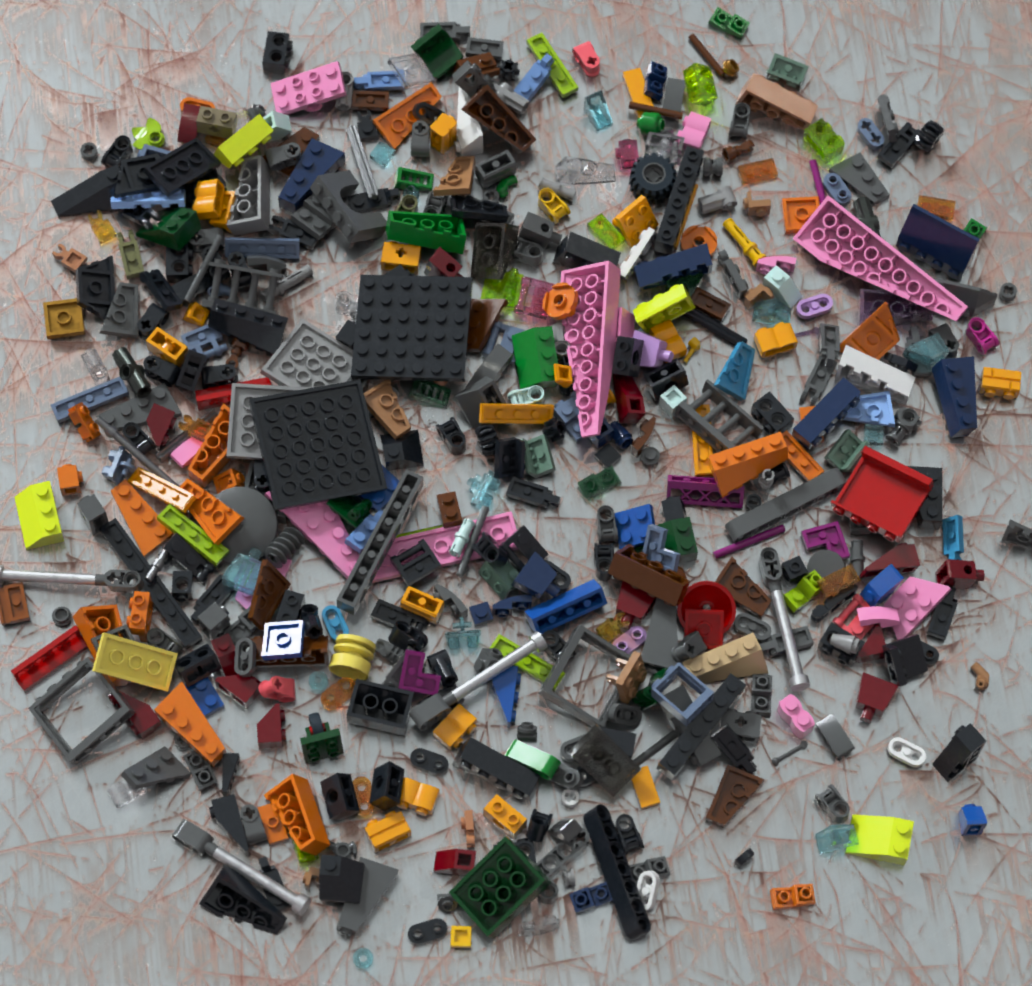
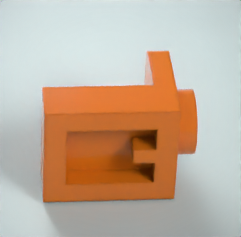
M232 468L213 477L217 494L228 488L245 487L244 475Z

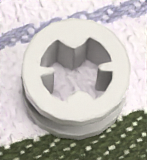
M564 790L561 796L562 804L567 808L575 807L579 802L578 791ZM573 794L576 800L567 802V797L565 796Z

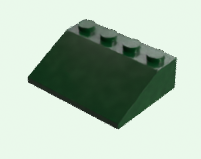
M505 836L449 891V894L487 937L496 938L552 881L520 848Z

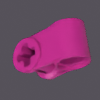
M979 317L970 320L966 328V335L981 355L986 354L990 348L999 346L997 336L989 329L984 320ZM972 327H977L979 331L973 330Z

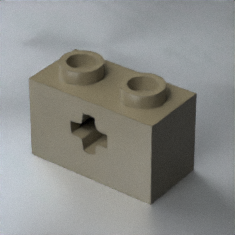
M200 106L196 120L197 132L229 139L236 132L238 125L237 113Z

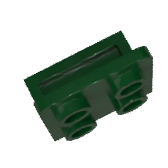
M440 24L431 28L427 34L417 39L411 45L413 51L421 57L436 79L454 67L457 60L464 58L449 33Z

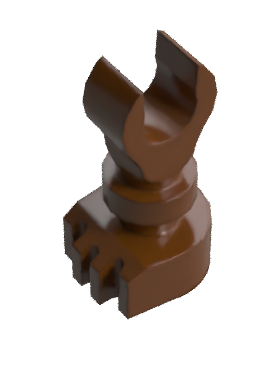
M747 140L739 146L723 148V158L727 164L735 161L736 156L738 157L741 154L753 151L752 147L755 145L752 140Z
M233 338L231 347L234 349L231 350L232 355L225 364L235 363V369L238 371L240 366L239 357L242 355L241 351H247L250 345L249 342L244 344L238 338Z

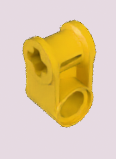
M544 188L539 192L538 206L548 216L550 221L557 224L562 217L571 213L568 205L552 189ZM543 198H549L550 201H544Z

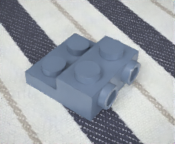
M573 391L568 400L564 401L562 399L555 404L553 415L558 421H562L565 424L566 431L577 443L583 438L581 437L578 420L579 409L576 407L575 402L577 400L576 392Z

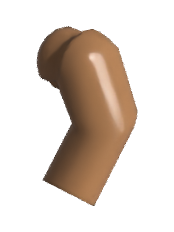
M975 662L970 669L977 675L976 686L980 690H985L989 686L990 675L978 662Z

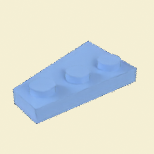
M890 391L860 395V402L856 407H850L847 411L848 414L843 419L846 421L895 427Z

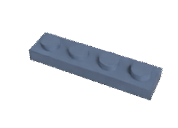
M225 237V257H228L232 252L238 251L244 255V258L251 255H263L274 258L299 259L300 239Z
M117 377L53 403L51 408L57 422L61 423L71 419L68 415V409L80 402H83L90 411L125 397L129 393L124 381Z

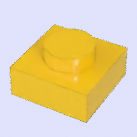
M451 926V948H471V926Z

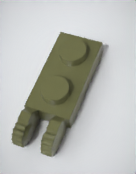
M132 229L128 230L129 239L131 240L124 243L123 234L121 232L117 233L118 245L127 280L139 277L140 272L144 271L137 240L134 238Z

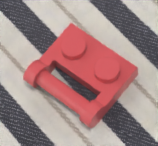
M855 594L848 606L831 622L863 640L877 623L861 627L858 614L848 626L843 623L857 606L860 608L870 607L862 596Z

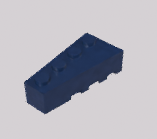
M312 138L278 196L279 207L291 213L301 208L304 200L313 194L310 186L317 176L335 173L339 167L345 164V152Z
M706 243L668 256H660L649 262H638L634 266V272L639 291H644L712 273L713 264Z
M974 356L941 359L931 369L950 437L968 436L977 428Z

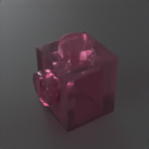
M624 139L618 141V148H615V159H619L620 169L632 168L634 162H637L639 158L637 140Z

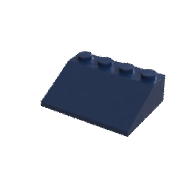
M913 204L899 234L896 246L901 251L915 256L917 260L924 261L934 269L941 270L947 273L949 277L961 281L972 263L980 239Z

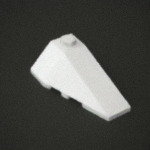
M459 87L455 149L456 152H460L461 157L483 153V134L479 122L461 110L469 100V97Z

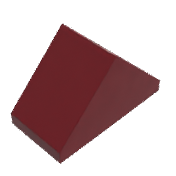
M876 625L858 653L857 663L885 658L882 646L886 645L880 625Z

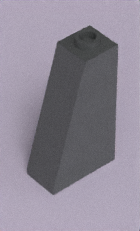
M656 598L642 652V659L645 669L659 672L678 663L671 655L672 648L678 644L676 606H669L664 603V600Z
M360 857L359 862L365 864L360 904L344 903L336 928L340 930L339 933L346 936L358 933L396 879L399 869Z

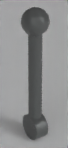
M804 740L801 741L800 745L778 758L774 757L772 763L778 765L782 759L794 752L806 749L808 743Z

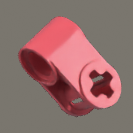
M587 41L572 48L573 55L585 75L596 77L600 73V59L591 42Z
M273 676L269 681L264 680L259 683L258 689L264 698L278 700L279 702H292L296 700L294 679Z

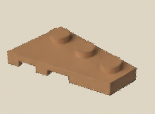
M475 156L456 157L448 168L447 175L441 178L440 185L433 189L434 196L471 194L476 163Z
M384 380L364 393L368 410L395 440L410 431L411 426L403 408L400 407L397 401L398 397L396 392H393L390 380Z

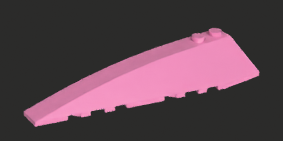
M827 195L793 237L797 243L821 262L957 322L968 308L966 304L829 195Z
M610 261L561 271V282L569 284L578 291L576 312L572 317L562 319V325L565 327V341L570 344V347L568 345L567 355L569 366L572 368L574 380L572 385L573 390L576 392L577 400L575 402L576 407L579 409L578 420L582 438L600 435L611 382L617 332L621 269Z

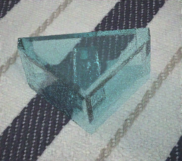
M602 90L584 98V112L597 131L613 124Z
M776 298L756 302L752 321L772 325L780 322L790 323L792 309Z
M854 824L830 825L815 834L820 854L859 844Z

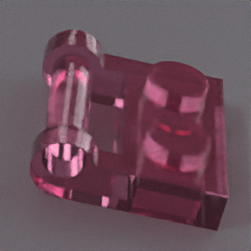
M526 276L522 277L521 291L514 312L546 320L548 315L542 306L543 298L547 291L550 292L553 289L552 286L555 284ZM532 286L535 288L530 307L525 306L528 289Z

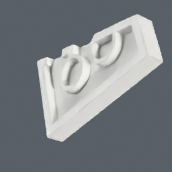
M651 227L642 231L639 236V243L631 248L629 252L630 257L619 268L621 269L620 276L627 281L634 273V266L641 262L640 257L649 253L652 241L655 242L657 233Z

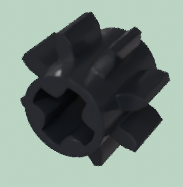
M511 59L502 60V66H497L500 69L499 78H503L505 82L515 81V75L520 74V70L517 69L518 62L514 63Z
M555 417L544 422L545 426L542 432L547 436V439H551L553 443L564 438L563 434L566 432V426L562 421H557Z

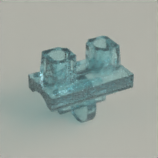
M489 470L487 474L484 473L481 481V476L476 474L475 478H468L466 483L470 486L469 492H475L470 504L474 506L480 504L487 507L491 504L493 496L486 493V490L488 488L495 492L501 483L500 480L493 476L495 472Z
M460 617L459 623H452L453 629L460 628V631L445 632V638L448 640L450 649L460 648L459 637H467L468 647H478L481 630L465 631V628L472 627V622H464V617Z

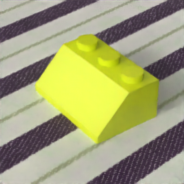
M258 114L216 149L214 155L221 164L229 169L233 165L238 167L244 161L243 157L247 154L251 156L258 150L257 146L259 144L265 145L272 139L270 135L274 130Z
M677 284L672 286L669 291L655 295L652 300L640 303L633 309L637 324L648 334L651 327L669 319L672 321L696 307L685 286Z
M50 481L30 485L14 497L26 550L64 541Z

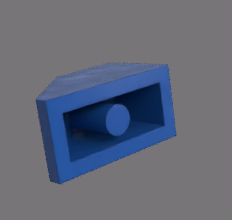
M890 564L865 586L860 595L870 607L877 606L890 597L904 577Z
M966 804L961 807L959 811L961 836L981 835L987 825V819L982 806Z

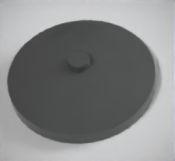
M248 487L228 488L214 496L245 518L221 542L223 546L229 549V554L223 560L232 564H247L264 556V550L275 540L278 533V517L270 500L257 490Z

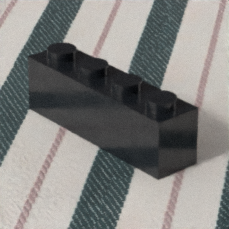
M215 298L210 312L208 327L227 336L234 335L240 342L244 344L249 342L256 346L255 349L262 352L266 350L272 356L281 346L288 318Z

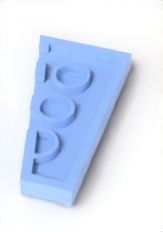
M181 189L169 197L161 190L119 198L111 196V209H134L137 205H141L144 208H152L156 204L162 205V208H169L172 204H178V207H185L186 192L185 189Z

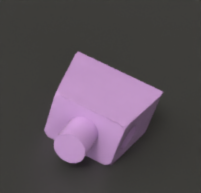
M634 330L633 338L644 340L640 367L658 368L662 366L663 361L672 362L674 353L666 350L667 342L645 332Z

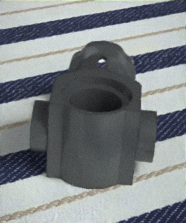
M904 407L897 410L894 415L896 419L895 427L891 433L885 436L890 444L899 447L905 435H909L913 430L917 431L922 422L919 420L920 416L917 415L914 409ZM904 418H910L912 421L907 422Z

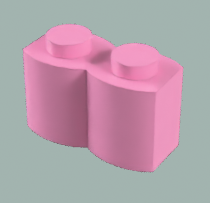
M692 111L689 116H685L682 124L684 128L682 131L679 130L676 137L678 147L685 150L686 146L700 150L709 131L712 118Z
M789 694L779 701L778 714L784 722L789 724L792 733L796 737L803 739L813 731L814 720L806 710L802 709V705L797 697Z

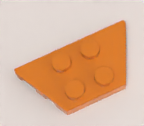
M886 301L840 343L841 353L844 352L845 346L848 345L879 360L899 342L900 337Z

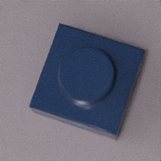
M488 601L469 607L475 627L494 621Z

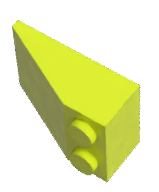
M852 815L845 853L904 866L908 859L914 821L896 817Z

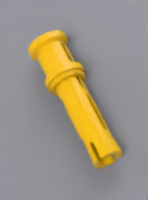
M728 218L723 222L722 226L741 246L743 254L750 258L754 267H757L758 259L767 256L760 252L756 243L751 242L732 218Z

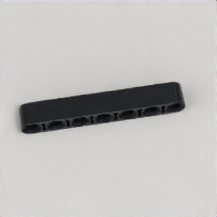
M599 804L586 812L583 819L624 932L629 939L636 940L651 930V924L610 812L606 806Z

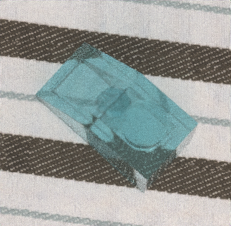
M936 333L906 347L902 355L906 359L931 366L935 363L937 364L941 359H946L949 349L939 333Z

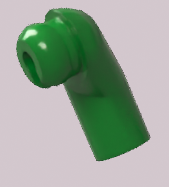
M515 175L499 182L496 191L499 193L500 198L507 197L508 187L518 183Z

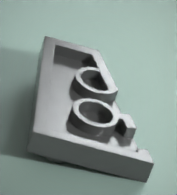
M166 746L127 768L121 774L123 779L134 790L154 786L159 782H173L174 779L178 778L188 779L191 775L188 769Z

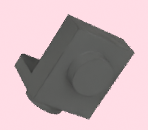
M482 648L473 667L479 674L504 656L496 648Z

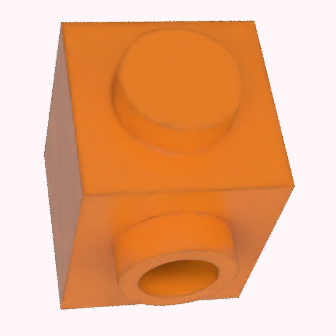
M72 464L58 467L59 486L62 496L81 493L82 471H78L77 466Z

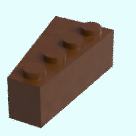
M631 544L614 553L608 570V574L612 575L614 579L625 581L632 588L641 589L653 598H660L669 606H677L683 602L690 584L688 579L671 569H663V564L658 561L648 560L647 554L642 551L640 553L635 552L634 546Z

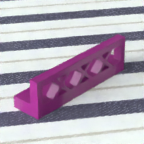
M668 475L666 498L671 496V488L680 489L683 492L680 498L684 504L743 508L744 484L739 489L730 491L727 495L740 493L739 502H731L727 496L713 501L708 497L710 493L714 491L721 495L714 478ZM693 490H699L702 496L698 499H692L689 493Z

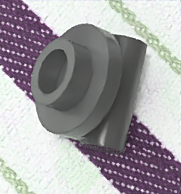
M253 104L251 108L246 110L251 120L258 114L262 117L266 116V110L261 105Z
M522 722L517 727V740L537 741V726L533 725L532 722Z
M437 894L438 908L440 910L451 912L457 908L458 903L450 894Z

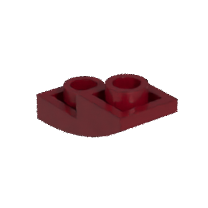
M184 103L177 142L186 144L194 138H198L199 133L197 132L196 120L200 106Z

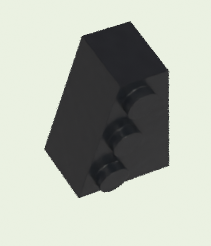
M570 232L558 245L552 264L573 269L610 261L617 266L621 252Z
M908 466L933 479V488L916 515L919 528L939 530L942 523V468Z
M971 723L966 727L964 725L960 726L954 732L955 735L951 738L952 740L932 764L947 782L977 760L986 743L984 737Z

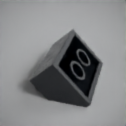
M356 679L346 715L347 723L405 736L414 692Z

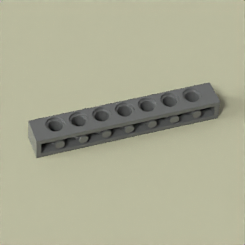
M407 469L405 470L337 598V608L355 616L423 487V476Z

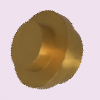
M733 59L725 60L723 62V71L725 74L734 77L739 71V66Z

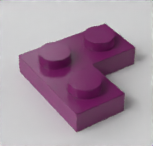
M838 521L801 531L807 551L825 546L826 550L838 553L843 560L850 558V553Z
M406 649L399 689L429 695L438 693L441 676L422 672L425 659L424 652Z

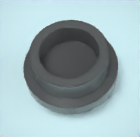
M646 447L641 452V460L646 465H655L660 459V453L654 447Z
M61 606L53 611L52 619L55 624L64 626L71 621L72 614L67 607Z

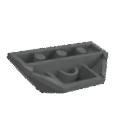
M933 278L968 306L962 317L976 316L994 306L997 299V293H991L979 287Z

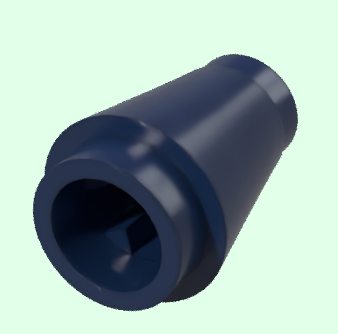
M618 421L610 423V426L614 429L613 439L616 446L621 449L629 447L633 443L632 434Z

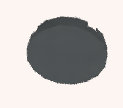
M821 550L809 559L807 571L809 574L815 570L828 583L824 588H833L844 579L846 565L838 553L831 550Z

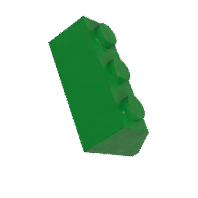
M552 326L535 327L512 335L519 389L534 385L542 388L556 387L558 383L555 382L554 364H558Z

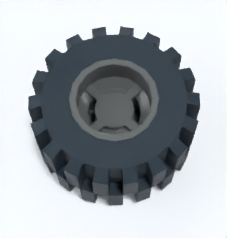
M652 153V156L645 154L644 158L639 157L637 162L635 161L629 179L630 190L634 191L633 195L635 197L645 196L649 204L650 201L658 204V200L662 203L665 201V198L670 197L677 174L674 164H670V159H664V155L661 154L656 156V153Z

